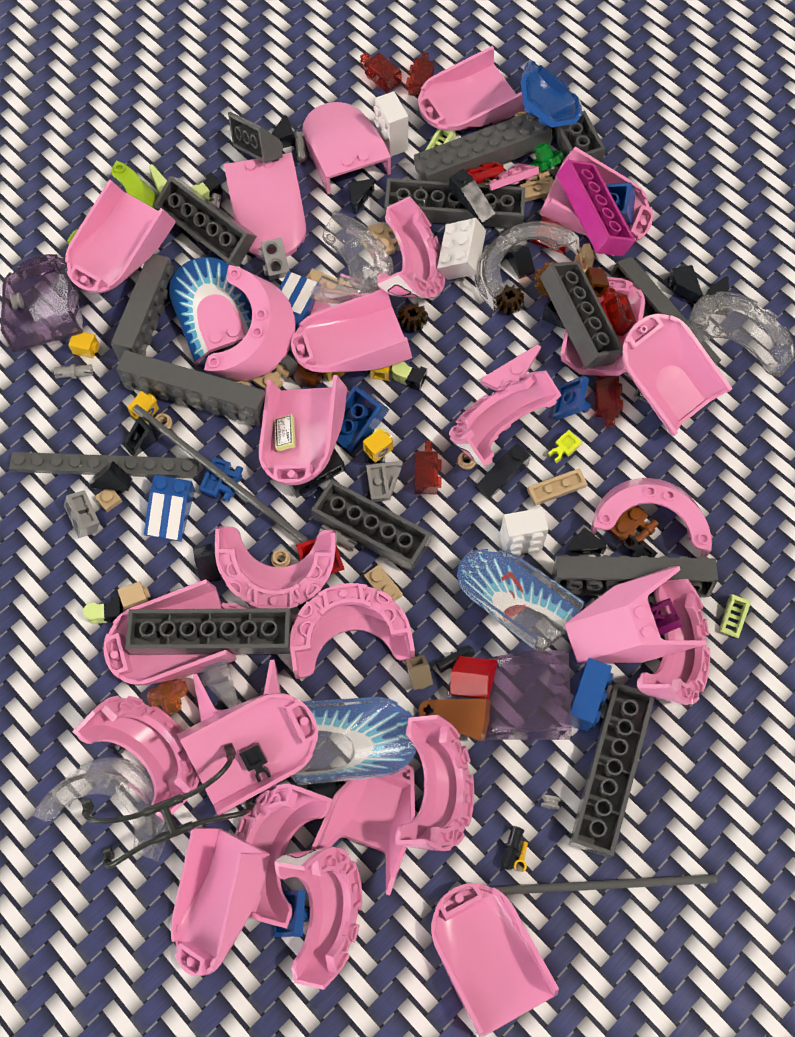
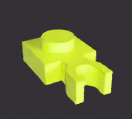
M568 430L555 442L558 447L548 452V455L551 457L555 453L559 456L555 459V462L558 463L564 453L569 457L582 445V441Z

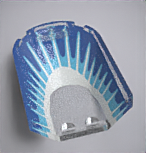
M488 549L473 551L461 560L458 567V582L465 594L529 646L541 653L566 633L564 624L581 612L584 601L522 558L504 550H499V552H489Z
M383 697L303 702L310 709L316 720L318 741L309 762L300 771L295 773L297 785L389 776L405 768L416 754L417 749L406 734L408 718L413 716L394 700Z

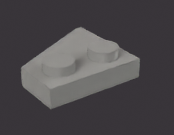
M402 460L366 465L371 501L390 500L402 469Z

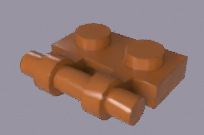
M634 506L628 509L608 532L621 543L627 539L632 543L631 538L628 537L630 534L637 539L639 544L648 535H652L659 524L654 519L650 523H646L645 520L648 514L638 506ZM639 527L642 531L639 535L634 534L633 532Z

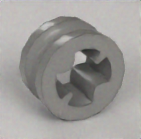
M17 293V295L10 294L13 309L17 310L18 307L23 309L24 301L20 293Z
M542 795L544 802L541 803V807L553 810L560 809L558 802L561 801V798Z

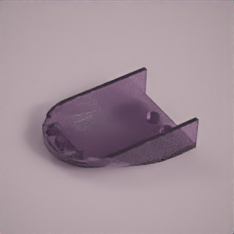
M57 254L39 255L17 265L18 269L7 274L2 286L0 331L12 352L41 346L45 343L59 341L63 338L83 333L82 310L78 288L67 274L68 268L65 257L59 258ZM17 293H20L24 301V308L18 307L17 310H14L10 294L17 295Z
M568 650L528 651L485 658L498 661L489 700H491L490 720L485 740H570L572 723ZM451 681L449 682L446 699H476L452 696L450 694Z

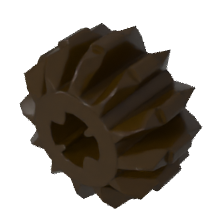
M506 284L505 288L500 287L498 292L495 293V306H498V311L504 310V314L510 312L513 315L514 311L519 312L521 307H523L524 293H521V288L515 289L514 284L512 287Z
M410 301L409 306L403 304L402 309L398 311L400 327L402 329L406 328L407 332L413 330L415 333L417 329L422 330L423 325L427 324L428 313L425 311L424 306L419 307L418 302L412 305Z

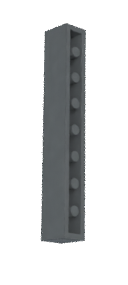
M633 257L623 259L615 264L610 275L632 282L633 286L638 290L640 289L644 294V315L646 317L653 314H665L680 319L689 327L715 365L719 364L721 361L719 356Z

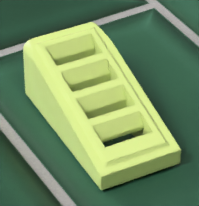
M438 129L425 150L433 148L435 145H441L442 143L438 142L439 140L444 143L454 140L456 138L455 131Z
M151 164L149 165V170L160 194L167 180Z
M733 594L729 595L719 632L739 638L751 601ZM736 603L741 605L742 609L734 607L733 604ZM731 610L739 612L740 616L731 614ZM729 617L738 620V623L728 621ZM726 624L736 627V631L725 628Z

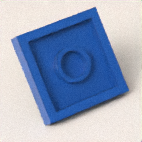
M581 376L559 385L558 390L561 396L556 400L557 403L555 404L552 418L560 420L581 411L583 413L589 411L591 403L585 401L589 378Z
M305 890L283 891L285 898L291 904L292 917L287 929L274 925V937H303V923L309 922L310 909L304 908Z

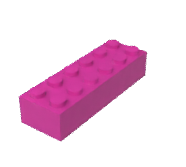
M567 159L557 173V177L593 249L597 254L624 256L636 240L594 163Z

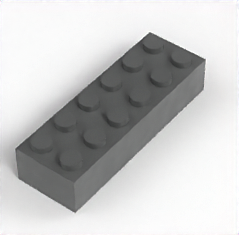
M172 176L168 178L153 205L158 210L162 208L176 221L177 225L232 265L240 266L257 237L184 181Z
M153 254L143 265L111 342L119 362L125 350L146 356L147 346L152 342L153 331L157 329L158 319L164 312V304L170 297L169 287L174 271L169 257Z
M579 261L550 264L542 273L540 279L585 369L614 364L623 355V347Z
M332 479L311 510L313 519L341 531L343 534L357 540L358 544L411 573L431 543L432 533Z

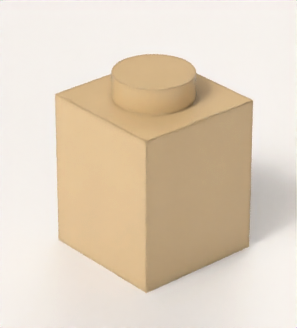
M140 581L118 589L125 610L148 602V598L151 597L148 587H143Z

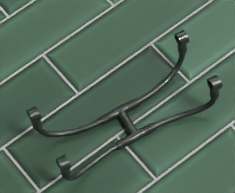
M233 744L224 745L227 762L208 781L188 793L179 794L143 808V811L120 817L96 818L90 816L91 811L94 810L92 799L82 800V815L85 820L91 823L109 824L124 822L142 816L147 817L161 811L168 828L167 831L155 835L154 838L136 846L113 862L112 859L115 858L112 847L109 846L102 849L103 865L105 868H113L140 850L154 843L158 844L194 830V827L237 818L250 813L254 808V797L245 801L246 809L242 811L208 817L195 822L190 821L176 826L169 809L203 791L228 770L236 755Z

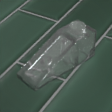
M226 660L202 667L204 674L201 675L204 686H208L210 691L228 709L240 704Z

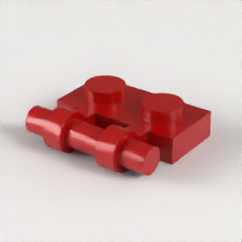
M490 162L480 164V167L469 168L466 172L478 184L482 183L483 179L498 177L500 173L504 172V167L500 163Z

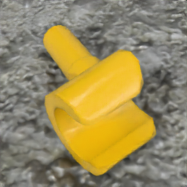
M523 841L519 858L515 860L513 865L515 870L518 862H523L524 864L522 872L527 868L524 860L528 842Z

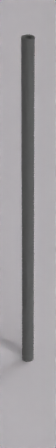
M138 404L133 407V411L302 543L309 540Z
M717 875L494 886V888L504 895L711 884L717 883Z

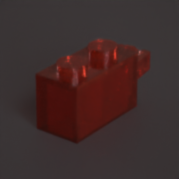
M365 52L360 55V63L365 69L366 77L375 82L380 89L389 93L402 83V71L381 53H377L373 57Z
M422 52L421 58H415L414 64L410 65L409 75L411 76L410 78L407 77L406 81L408 95L418 97L423 84L434 75V61L428 60L429 53Z
M608 287L603 294L604 300L600 304L616 335L624 336L637 321L627 294L616 292L614 288Z
M597 376L594 383L595 417L605 418L606 428L614 427L615 418H618L619 412L623 410V400H620L622 383H619V376Z
M425 441V451L415 452V494L437 495L438 488H441L442 477L438 476V471L442 469V459H438L437 451H432V441Z

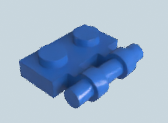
M215 457L212 458L211 463L237 483L241 481V474L243 472L241 466H236L235 471L230 470L231 462ZM207 470L199 487L200 493L218 498L220 492L225 493L222 498L225 502H229L236 492L230 486L224 485V482L209 470Z

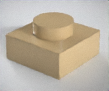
M590 243L583 244L582 250L579 252L580 262L584 264L585 269L592 267L594 262Z
M104 489L95 496L106 512H109L123 502L114 490Z

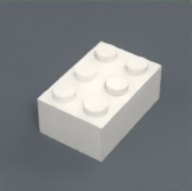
M393 91L375 98L374 112L376 117L374 122L390 156L408 151V115L397 95Z
M477 218L446 224L437 269L447 280L478 274L486 229Z
M543 508L504 514L499 535L504 555L516 558L524 553L536 554L542 550L549 530Z

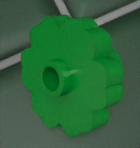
M545 142L535 147L534 153L537 159L533 160L530 165L539 167V172L548 170L564 160L562 151H552L551 146Z

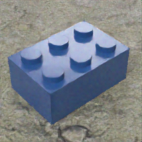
M588 658L582 669L565 724L586 732L591 727H595L601 716V711H598V709H601L602 704L605 703L608 694L605 690L611 684L614 675L610 673L611 665Z

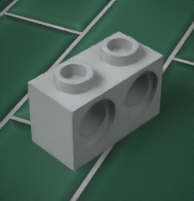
M282 237L261 242V248L258 249L260 258L265 260L266 265H263L265 276L268 275L269 281L284 278L290 270ZM269 248L276 249V253L269 254L267 250ZM279 265L281 268L279 271H273L271 267Z
M85 490L66 495L64 507L78 538L97 533L99 521Z

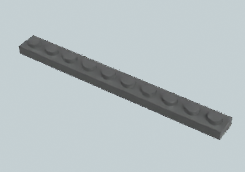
M12 452L9 470L11 472L96 475L110 462L114 461L129 476L154 477V475L171 478L198 479L199 462L194 458Z

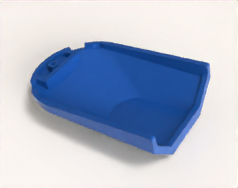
M528 60L520 80L524 110L531 116L536 115L539 118L538 121L544 126L557 127L576 124L582 116L580 98L575 93L572 95L569 92L570 88L542 65L537 67L535 66V61Z

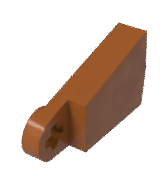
M425 700L419 706V715H439L451 723L460 734L479 741H485L490 721L491 700ZM431 705V708L434 709V712L428 714V712H426L425 710L426 708H429Z

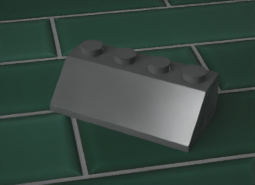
M228 112L234 147L264 163L283 157V145L277 137L263 127L232 112Z

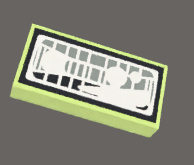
M293 415L274 419L275 448L277 451L296 447Z

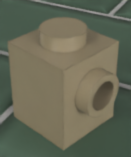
M425 655L405 660L409 679L414 690L424 689L427 686L433 685L430 667Z

